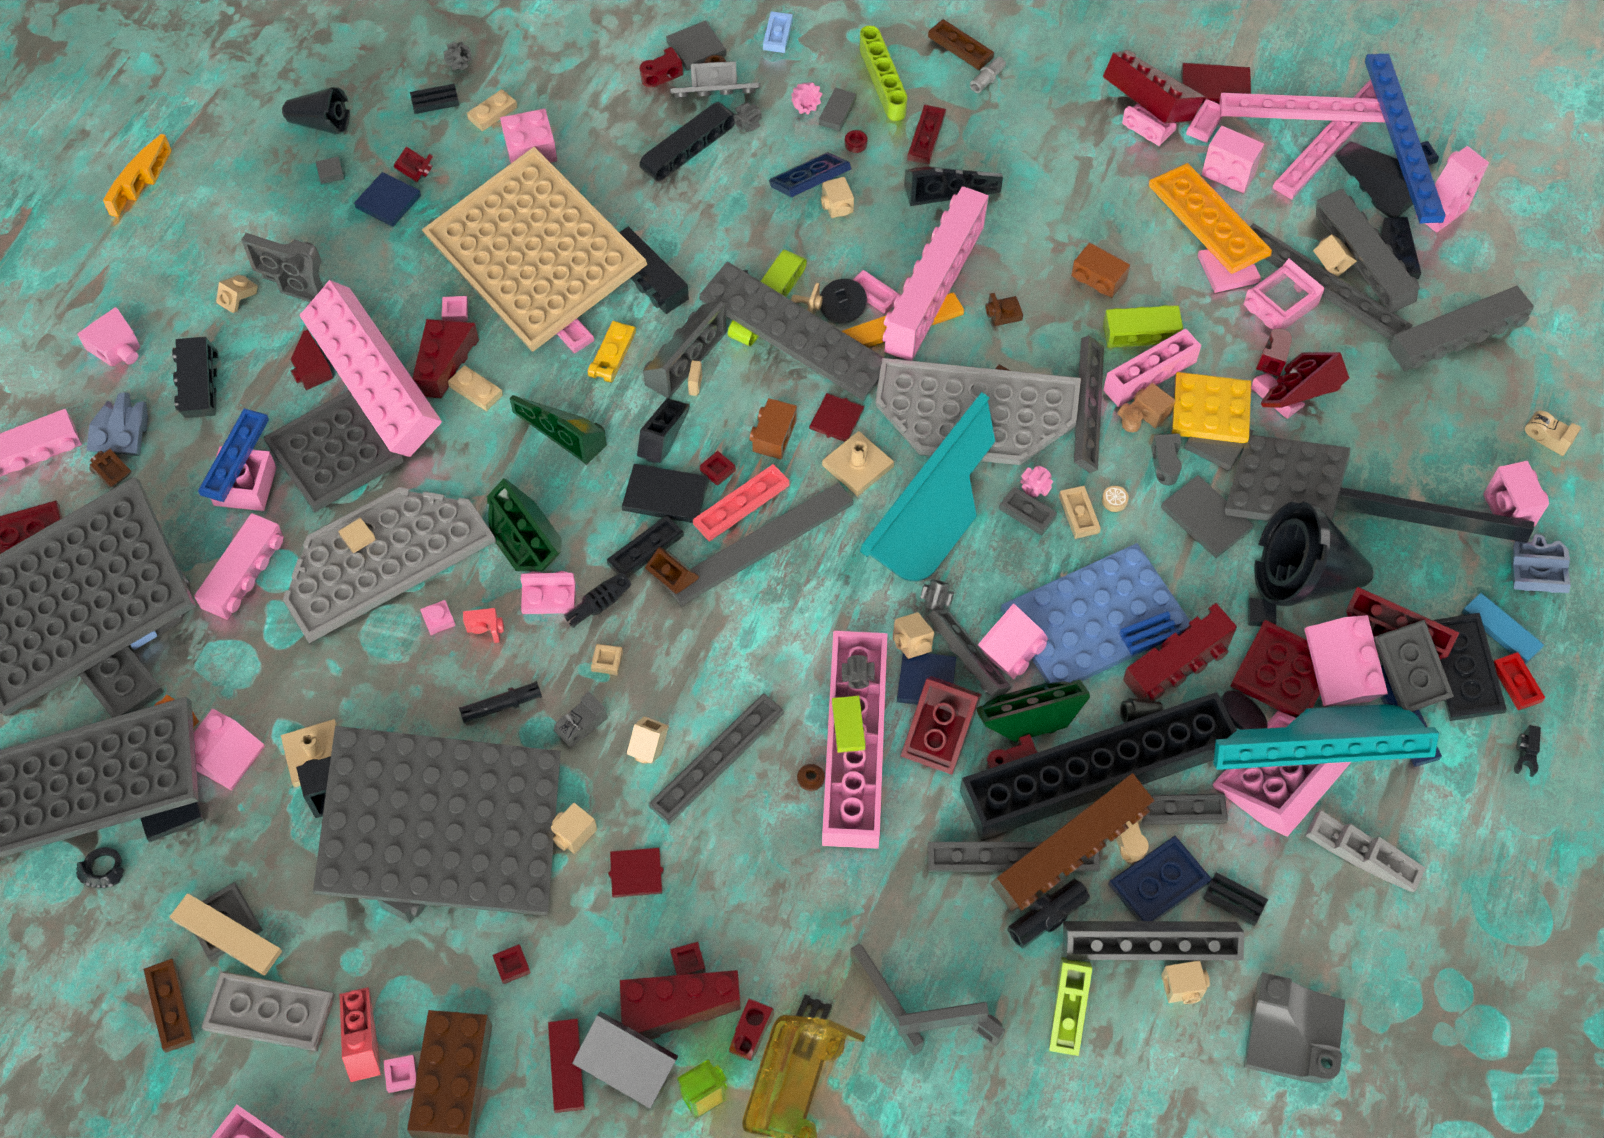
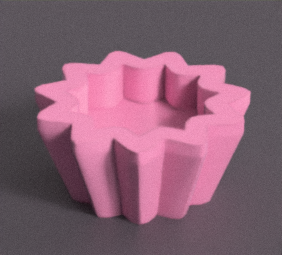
M813 82L798 84L797 87L793 88L794 92L791 93L792 103L800 114L805 112L809 115L811 110L816 111L817 105L821 104L819 99L822 96V93L819 92L820 86L814 85Z

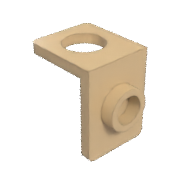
M815 283L810 298L794 294L791 301L796 304L799 302L807 304V310L815 315L816 311L820 310L823 296H820V283Z

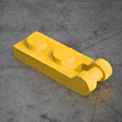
M612 321L594 361L589 365V377L597 378L598 376L610 383L614 381L636 334L634 326Z

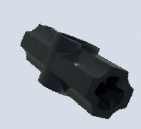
M1074 878L1052 895L1046 894L1031 906L1029 912L1008 926L1007 931L1011 939L1017 946L1023 949L1046 931L1050 933L1063 924V921L1067 920L1068 915L1089 901L1090 895L1087 892V888L1081 881Z

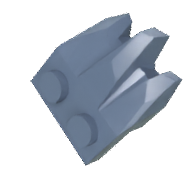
M127 392L117 395L114 406L110 401H107L89 425L87 451L97 453L103 451L105 453L111 449L115 454L140 455L142 433L147 431L148 412L146 402H137L132 407L130 393Z
M1536 533L1533 541L1530 543L1515 541L1511 571L1513 589L1569 593L1571 583L1568 570L1570 563L1568 548L1560 541L1547 544L1545 537Z

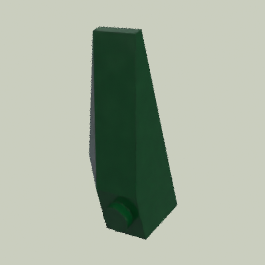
M515 395L509 398L514 414L586 465L607 446L605 430L598 423H592L584 417Z

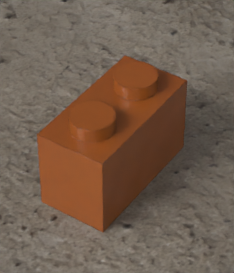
M1089 242L1074 260L1071 276L1079 282L1096 289L1099 293L1113 298L1126 282L1130 264Z
M768 398L765 407L761 406L757 419L759 423L757 427L753 426L749 440L752 441L753 452L782 460L797 421V406Z

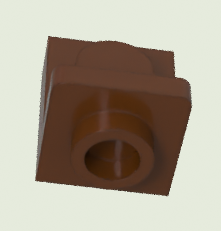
M995 293L989 294V301L985 304L988 318H992L994 326L1023 320V313L1016 296L997 300Z
M111 449L105 453L100 451L90 459L92 463L89 466V470L93 474L96 473L110 489L114 488L131 474V470Z

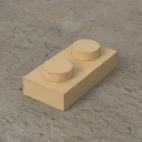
M501 89L467 112V117L481 131H484L499 121L500 117H504L518 108L517 102Z
M465 365L448 381L450 388L486 412L503 396L502 389Z
M1085 486L1060 491L1059 498L1074 538L1099 534L1101 528Z

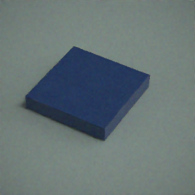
M382 172L354 202L356 209L394 227L420 198L421 193L420 190Z
M903 653L897 702L918 705L925 681L930 676L954 684L957 657L926 653L908 659Z

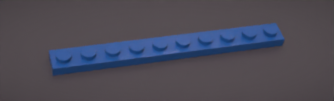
M1389 53L1367 54L1365 64L1419 223H1443L1446 215Z

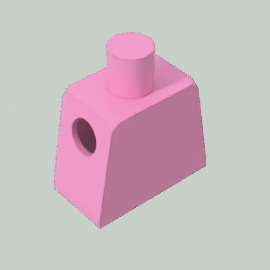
M116 307L77 333L84 348L110 366H115L122 360L126 364L131 365L138 359V353L135 351L140 348V344Z

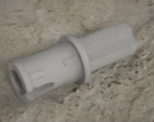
M997 57L987 67H983L980 70V74L970 82V88L975 93H981L989 83H993L996 80V75L1006 66L1003 58Z

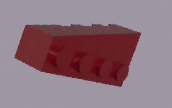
M1129 50L1113 52L1103 74L1106 80L1165 124L1193 121L1205 97L1136 57V54Z
M1217 603L1208 608L1210 612L1205 618L1201 620L1197 616L1190 621L1189 626L1180 636L1175 632L1168 637L1161 645V650L1155 647L1127 667L1123 681L1138 699L1156 701L1164 695L1166 689L1171 686L1174 688L1180 686L1187 679V676L1193 672L1194 674H1199L1207 667L1209 662L1214 659L1219 661L1228 654V647L1237 626Z
M738 970L620 980L621 1023L651 1040L660 1037L661 1034L676 1029L681 1030L689 1027L691 1024L700 1021L705 1022L741 1010Z

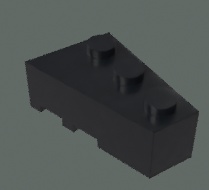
M207 337L175 339L176 348L172 349V356L177 365V371L173 373L174 384L178 389V395L174 397L176 410L185 418L215 416L217 389L216 387L214 388L213 377H217L218 370L217 368L213 369V358H218V350Z

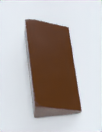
M658 547L645 567L646 570L676 594L700 577L672 553L661 547Z

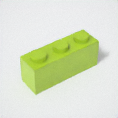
M1179 305L1106 310L1103 321L1107 348L1157 345L1184 330Z

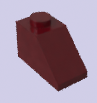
M309 330L303 331L291 357L294 369L290 371L296 383L301 382L307 391L333 379L326 359Z

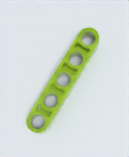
M871 25L865 26L860 31L859 50L886 116L893 121L903 120L907 112V94L879 29Z
M784 249L760 282L787 297L806 268L807 259ZM732 320L727 333L728 337L749 347L759 337L734 320Z

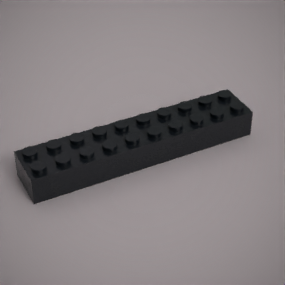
M1215 692L962 778L960 793L980 840L1097 801L1132 773L1143 785L1213 761L1216 740L1229 738L1237 729L1220 696Z

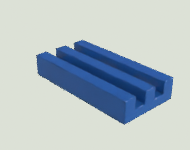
M1168 611L1120 629L1119 634L1131 656L1163 644L1175 632L1180 636L1181 633L1179 629L1175 628L1176 624L1174 620L1170 619L1171 615ZM1167 629L1169 630L1168 633L1144 641L1137 645L1133 646L1132 644L1133 642L1139 641L1144 638H1149L1151 636H1154V634L1160 633Z

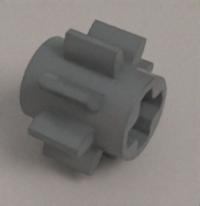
M455 41L448 44V50L443 52L446 64L452 67L453 70H463L469 67L467 62L472 60L469 47L464 45L462 41L457 44Z
M747 102L735 108L737 114L733 118L740 130L746 129L749 132L760 127L758 121L762 119V114L755 104L750 105Z
M934 579L930 581V585L924 584L920 596L921 599H926L924 606L930 609H944L945 605L950 606L954 596V592L949 591L950 584Z
M854 655L847 659V663H842V681H848L849 687L863 689L869 686V681L875 680L874 662L868 663L866 656Z

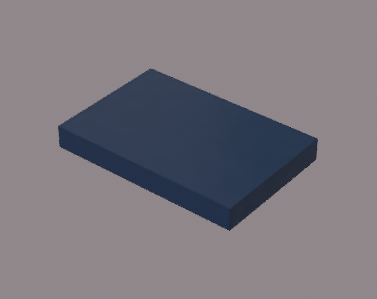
M826 152L771 178L769 182L771 188L792 198L851 170V165L849 161Z
M1175 835L1147 854L1143 859L1111 879L1108 885L1138 921H1157L1209 884L1212 878Z

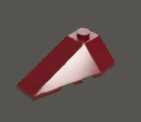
M1341 352L1300 353L1284 368L1285 375L1277 378L1278 385L1268 391L1261 401V406L1283 408L1338 391L1341 385L1350 379Z

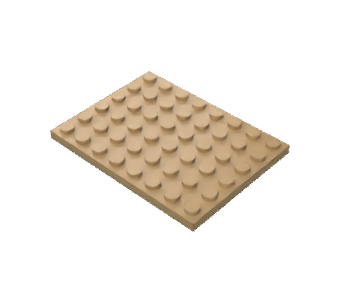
M535 147L531 148L422 229L424 235L532 352L647 265L646 259Z

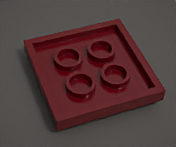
M1264 620L1230 687L1297 718L1307 708H1313L1320 695L1308 642L1306 639Z

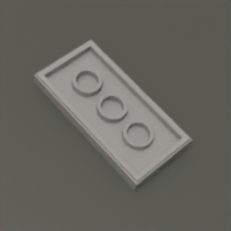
M220 971L201 1028L204 1031L318 1052L335 994L331 991Z

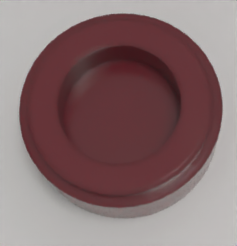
M860 130L848 132L845 135V148L852 153L864 151L867 148V135Z

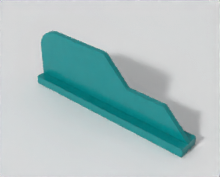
M983 392L979 394L866 538L859 552L867 558L869 555L896 575L908 581L925 580L936 571L977 517L970 474L995 443L988 404L990 397Z
M1378 704L1307 708L1287 727L1237 730L1227 739L1216 740L1213 764L1216 770L1435 757L1439 732L1435 727H1425L1412 711L1395 705Z

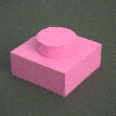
M467 296L443 297L442 320L468 321Z
M445 600L420 609L430 636L455 626Z
M414 1055L384 1060L386 1089L388 1093L415 1088L417 1067Z

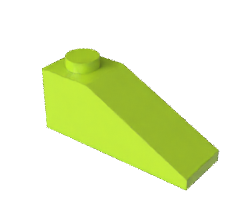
M1061 957L1049 1051L1079 1056L1092 974L1090 961L1067 960L1066 957Z

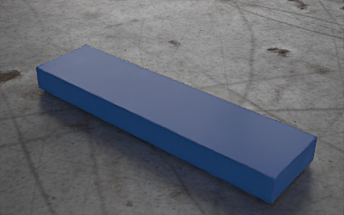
M243 409L198 489L200 496L220 502L225 501L269 421L266 414Z

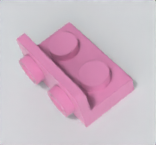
M533 571L528 574H521L522 614L567 613L575 607L576 582L574 573L557 571L555 573Z

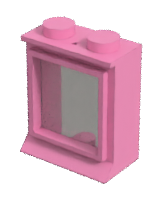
M1288 259L1281 268L1252 289H1248L1243 305L1246 306L1248 311L1260 318L1268 328L1272 330L1278 328L1285 330L1319 304L1324 287L1292 260Z

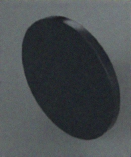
M851 279L834 280L826 285L820 296H823L820 310L828 320L834 323L844 324L856 320L863 314L867 306V295L864 288L858 282Z
M1227 691L1221 696V700L1235 728L1245 730L1268 727L1267 719L1262 710L1244 694L1237 691Z

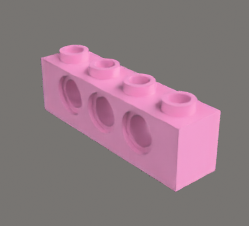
M1185 328L1108 372L1103 391L1120 407L1134 399L1136 393L1141 388L1146 389L1151 383L1157 386L1176 375V372H1181L1195 364L1201 344Z

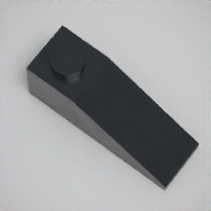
M666 398L640 429L637 456L645 458L649 462L661 463L669 453L690 405Z

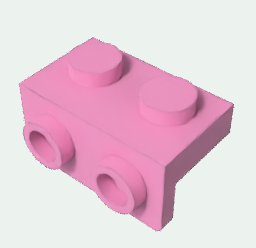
M1138 103L1133 108L1128 106L1125 109L1122 124L1129 129L1134 130L1158 146L1176 130L1177 125L1176 123H1163Z

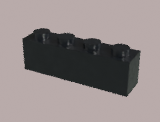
M629 226L621 230L619 233L647 262L644 268L630 278L635 283L637 289L641 293H645L650 298L652 304L656 308H660L665 314H668L689 300L688 284Z

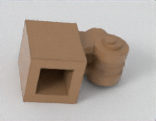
M1151 383L1146 389L1141 388L1136 393L1134 402L1131 405L1125 403L1118 411V415L1122 418V427L1127 432H1137L1143 419L1156 429L1172 414L1176 400L1154 383Z

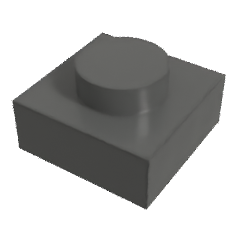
M990 1014L986 1022L974 1023L972 1027L974 1032L994 1047H997L1000 1043L1005 1029L1002 1028V1023Z

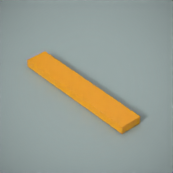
M954 292L947 294L931 326L964 315V308ZM886 316L842 330V332L868 348L884 343L883 335L887 328L884 325Z

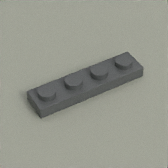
M933 609L927 618L933 624V629L949 643V649L962 659L966 670L975 675L980 681L981 688L991 696L1006 694L1012 688L949 610Z

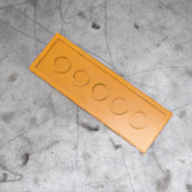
M1189 163L1149 180V187L1231 274L1271 256L1272 249Z

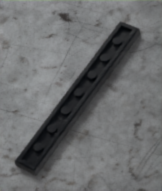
M1341 487L1336 509L1524 543L1528 542L1534 530V522L1529 520Z

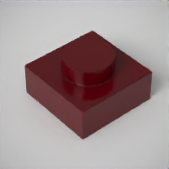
M718 450L699 465L700 472L708 476L717 486L736 471V466Z
M698 941L670 949L676 975L706 972Z
M520 944L492 955L503 985L531 974Z

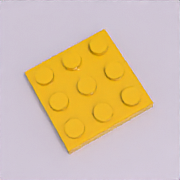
M1176 372L1174 399L1176 401L1173 407L1171 434L1238 443L1248 442L1251 401L1250 380Z

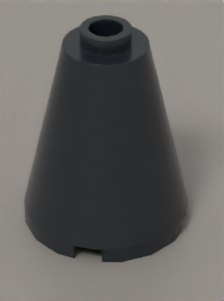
M331 87L288 99L282 107V114L287 122L332 134L345 132L350 119V109L345 107V102H348V98L339 87Z

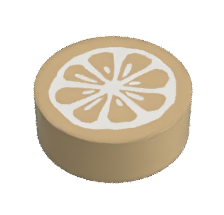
M1110 486L1103 493L1102 504L1111 512H1120L1127 506L1128 493L1120 486Z

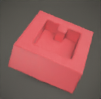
M495 608L463 611V621L467 633L481 634L491 630L494 643H500L499 633H504L503 618H498Z

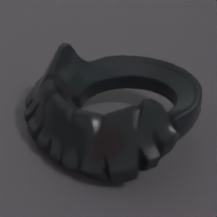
M102 847L95 849L86 856L84 861L77 863V878L81 883H85L86 886H91L92 888L105 889L120 883V879L123 877L122 859L119 853L112 848ZM101 856H111L114 858L115 864L113 868L105 875L93 874L92 864L97 858Z

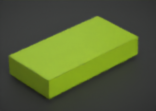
M859 696L832 698L837 753L865 750Z

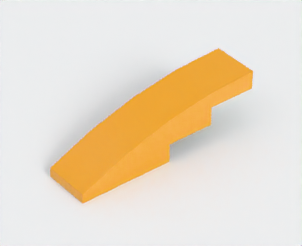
M160 134L144 147L113 182L103 199L110 216L119 217L128 199L137 201L145 183L155 184L172 151L166 135Z

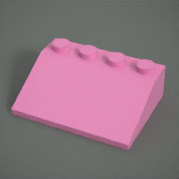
M1277 711L1267 722V728L1287 727L1296 718ZM1351 762L1226 769L1213 783V787L1221 794H1225V797L1263 826L1288 837Z

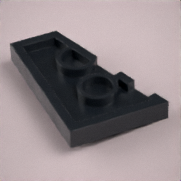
M1408 217L1384 218L1380 231L1381 239L1385 244L1391 246L1393 254L1398 261L1401 260L1404 263L1409 275L1419 279L1421 269Z

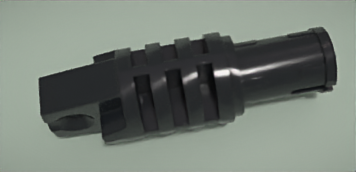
M623 572L602 582L585 594L580 604L563 614L566 621L570 620L569 625L575 628L576 625L590 615L600 614L615 603L632 584Z

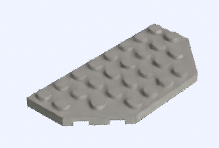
M882 358L876 407L919 455L932 456L975 399L983 392L990 397L988 404L995 443L981 461L1021 465L1076 427L1081 378Z
M398 487L307 535L303 544L304 550L301 558L297 560L291 576L292 582L289 590L285 592L283 601L308 643H311L496 542L495 537L469 499L459 498L455 500L445 498L442 494L430 492L421 494L410 492L407 488ZM361 518L374 534L376 540L353 554L340 537L338 531Z

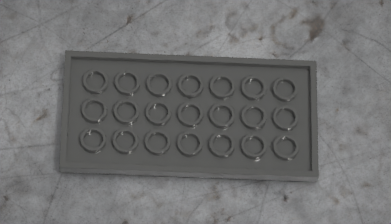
M183 697L0 750V858L198 802L192 701L188 697Z

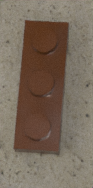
M944 19L928 32L930 39L977 70H981L994 58L992 50Z
M169 959L144 968L162 1050L167 1053L194 1043L195 1040L175 961Z

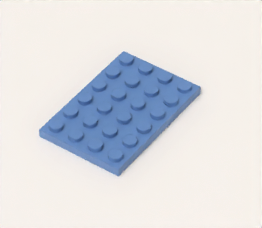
M1137 543L1002 604L1000 609L1004 615L1015 604L1048 637L1045 649L1039 655L1035 654L1032 658L1046 683L1071 682L1073 680L1084 681L1150 650L1147 649L1131 656L1119 634L1122 628L1167 611L1171 615L1170 619L1174 620L1176 624L1175 628L1179 629L1181 634L1189 626L1190 622ZM1167 629L1160 633L1154 634V636H1151L1149 638H1144L1139 641L1133 642L1132 644L1133 646L1137 645L1144 641L1168 633L1169 630Z

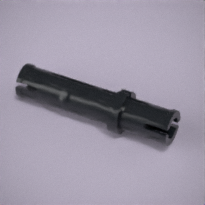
M537 681L516 689L513 687L508 688L507 692L459 707L463 723L466 724L467 722L514 707V709L519 708V704L542 698V694Z

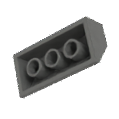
M719 301L703 304L696 312L690 314L684 326L678 328L667 345L664 344L660 348L658 355L645 365L643 369L645 386L666 398H670L688 378L692 361L702 362L726 334L725 303Z

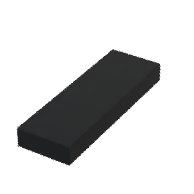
M666 515L607 559V564L617 575L623 572L628 578L650 561L658 547L666 550L684 536V532Z

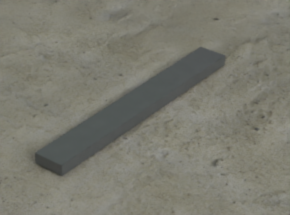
M1254 223L1250 226L1272 249L1271 256L1265 258V260L1277 268H1281L1288 259L1292 260L1324 287L1322 297L1390 341H1392L1395 334L1412 328V324L1395 313H1390L1386 307Z
M838 482L691 568L700 577L678 594L668 587L667 589L678 604L682 606L851 507L853 499Z

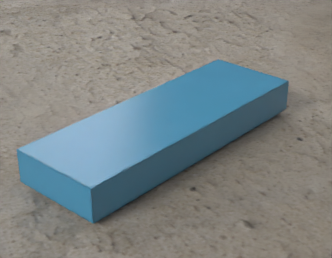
M1482 593L1473 599L1461 612L1464 615L1480 613L1485 632L1511 654L1518 652L1525 664L1544 646L1542 642Z

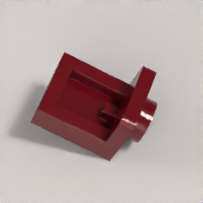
M406 146L393 167L415 182H418L422 175L427 177L433 165L430 162L433 155L429 154L425 159Z

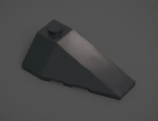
M932 166L915 167L905 170L904 186L910 206L949 201L954 194L957 195L962 186L986 195L1001 193L1003 175L1002 173Z

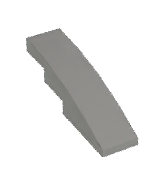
M1322 810L1315 813L1305 834L1306 837L1351 864L1412 893L1416 891L1426 869L1381 837L1373 839L1352 824L1344 826Z

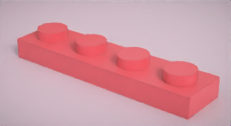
M772 464L694 518L693 525L710 542L789 487V480Z

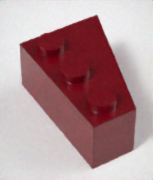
M426 319L412 377L425 397L440 399L449 388L448 381L456 374L460 365L466 362L467 355L473 345L476 346L479 342L475 323Z

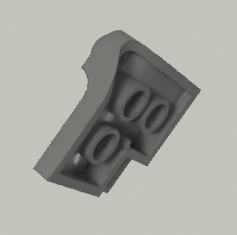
M245 233L241 239L253 271L261 273L263 279L276 282L280 293L311 302L323 288L319 277V267L322 261L317 248L313 244L295 239L289 244H280L249 233Z
M1262 972L1257 980L1254 1008L1251 1011L1244 1068L1305 1082L1327 1083L1332 1081L1338 1075L1341 1068L1342 1053L1340 1052L1346 1000L1310 990L1292 982L1290 978ZM1321 1060L1328 1061L1330 1068H1324L1321 1065Z

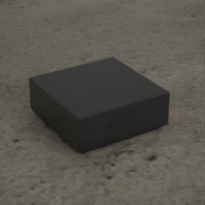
M1249 598L1248 625L1262 626L1264 620L1275 625L1277 624L1276 604H1272L1265 599Z

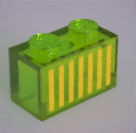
M709 1059L677 1078L680 1095L695 1120L726 1101L725 1090L728 1087L725 1081L727 1079L720 1066L716 1065L713 1067Z

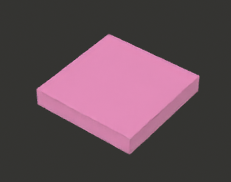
M1208 249L1198 252L1199 261L1214 293L1260 283L1261 277L1255 264L1231 274Z

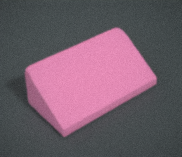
M1266 373L1257 376L1253 380L1251 389L1264 399L1268 391L1272 387L1277 386L1278 383L1273 376ZM1298 402L1275 409L1288 419L1300 410L1305 403Z

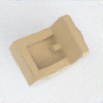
M241 275L219 282L216 302L230 312L235 313L238 311L241 299L257 294L258 285Z

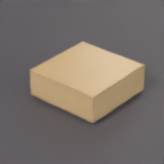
M692 361L688 377L689 395L698 396L703 377L701 361Z
M361 518L338 531L340 537L353 554L376 540L374 534Z
M596 644L591 671L618 675L623 648Z

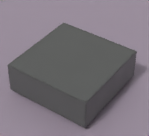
M339 157L316 161L321 184L344 179Z

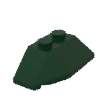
M503 478L487 495V504H489L488 523L489 529L495 537V543L515 571H544L561 553L562 538L535 501L510 481Z
M1081 680L1047 682L996 696L976 709L985 727L1017 742L1020 737L1029 734L1032 738L1067 728L1090 699V693Z

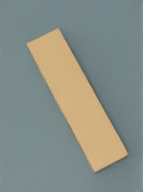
M188 893L169 916L172 921L264 976L282 953L279 947Z

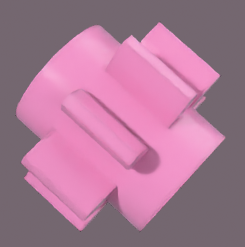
M1036 466L1033 470L1027 467L1021 476L1022 480L1020 483L1023 484L1022 489L1031 497L1036 498L1040 493L1046 496L1052 488L1053 480H1051V473L1042 466Z

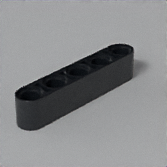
M720 102L713 103L643 155L639 167L657 182L662 181L733 128L735 125L733 117L736 114Z

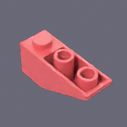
M369 987L339 994L342 1059L350 1082L381 1075L379 1048Z

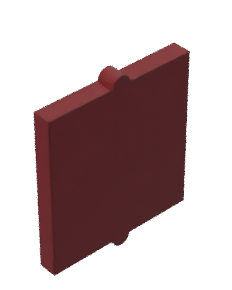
M826 393L809 429L822 433L827 438L833 437L845 442L851 437L864 411V406L850 402L847 398L842 399Z
M659 847L610 852L611 871L608 872L612 883V898L662 894L661 874L664 873V869L661 867Z

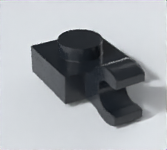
M1529 725L1523 734H1519L1516 748L1520 750V758L1514 765L1515 774L1521 772L1522 765L1530 769V777L1537 773L1539 769L1537 754L1540 752L1541 727Z

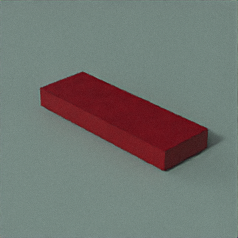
M924 104L907 160L930 165L945 119L946 109Z
M578 1018L548 1022L554 1112L585 1110L582 1069L572 1064L580 1049Z

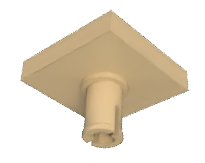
M858 431L824 458L822 466L858 497L894 467V461Z
M335 719L281 735L294 788L301 786L296 769L297 766L303 765L311 759L320 760L331 756L334 729L337 726Z

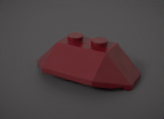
M1360 587L1356 588L1346 609L1348 617L1368 615L1373 637L1425 620L1439 659L1448 657L1459 635V632Z

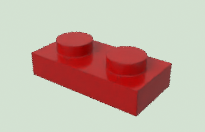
M1518 652L1494 660L1497 676L1518 711L1544 701V694Z

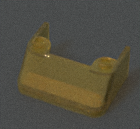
M791 1015L780 1016L773 1024L743 1116L742 1126L744 1131L760 1138H817L815 1123L806 1118L823 1063L833 1062L842 1055L845 1040L864 1042L866 1036L828 1019Z

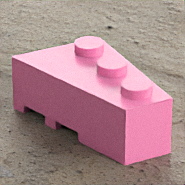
M1466 146L1459 152L1455 151L1450 155L1446 167L1435 183L1446 217L1443 223L1425 224L1436 233L1469 209L1489 162L1470 147Z

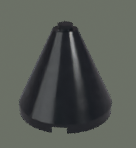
M1292 501L1281 507L1269 520L1258 543L1259 546L1264 548L1261 561L1255 560L1254 564L1256 585L1259 593L1266 601L1279 606H1292L1355 590L1357 587L1362 588L1367 586L1374 576L1373 567L1329 517L1318 506L1302 501V503Z

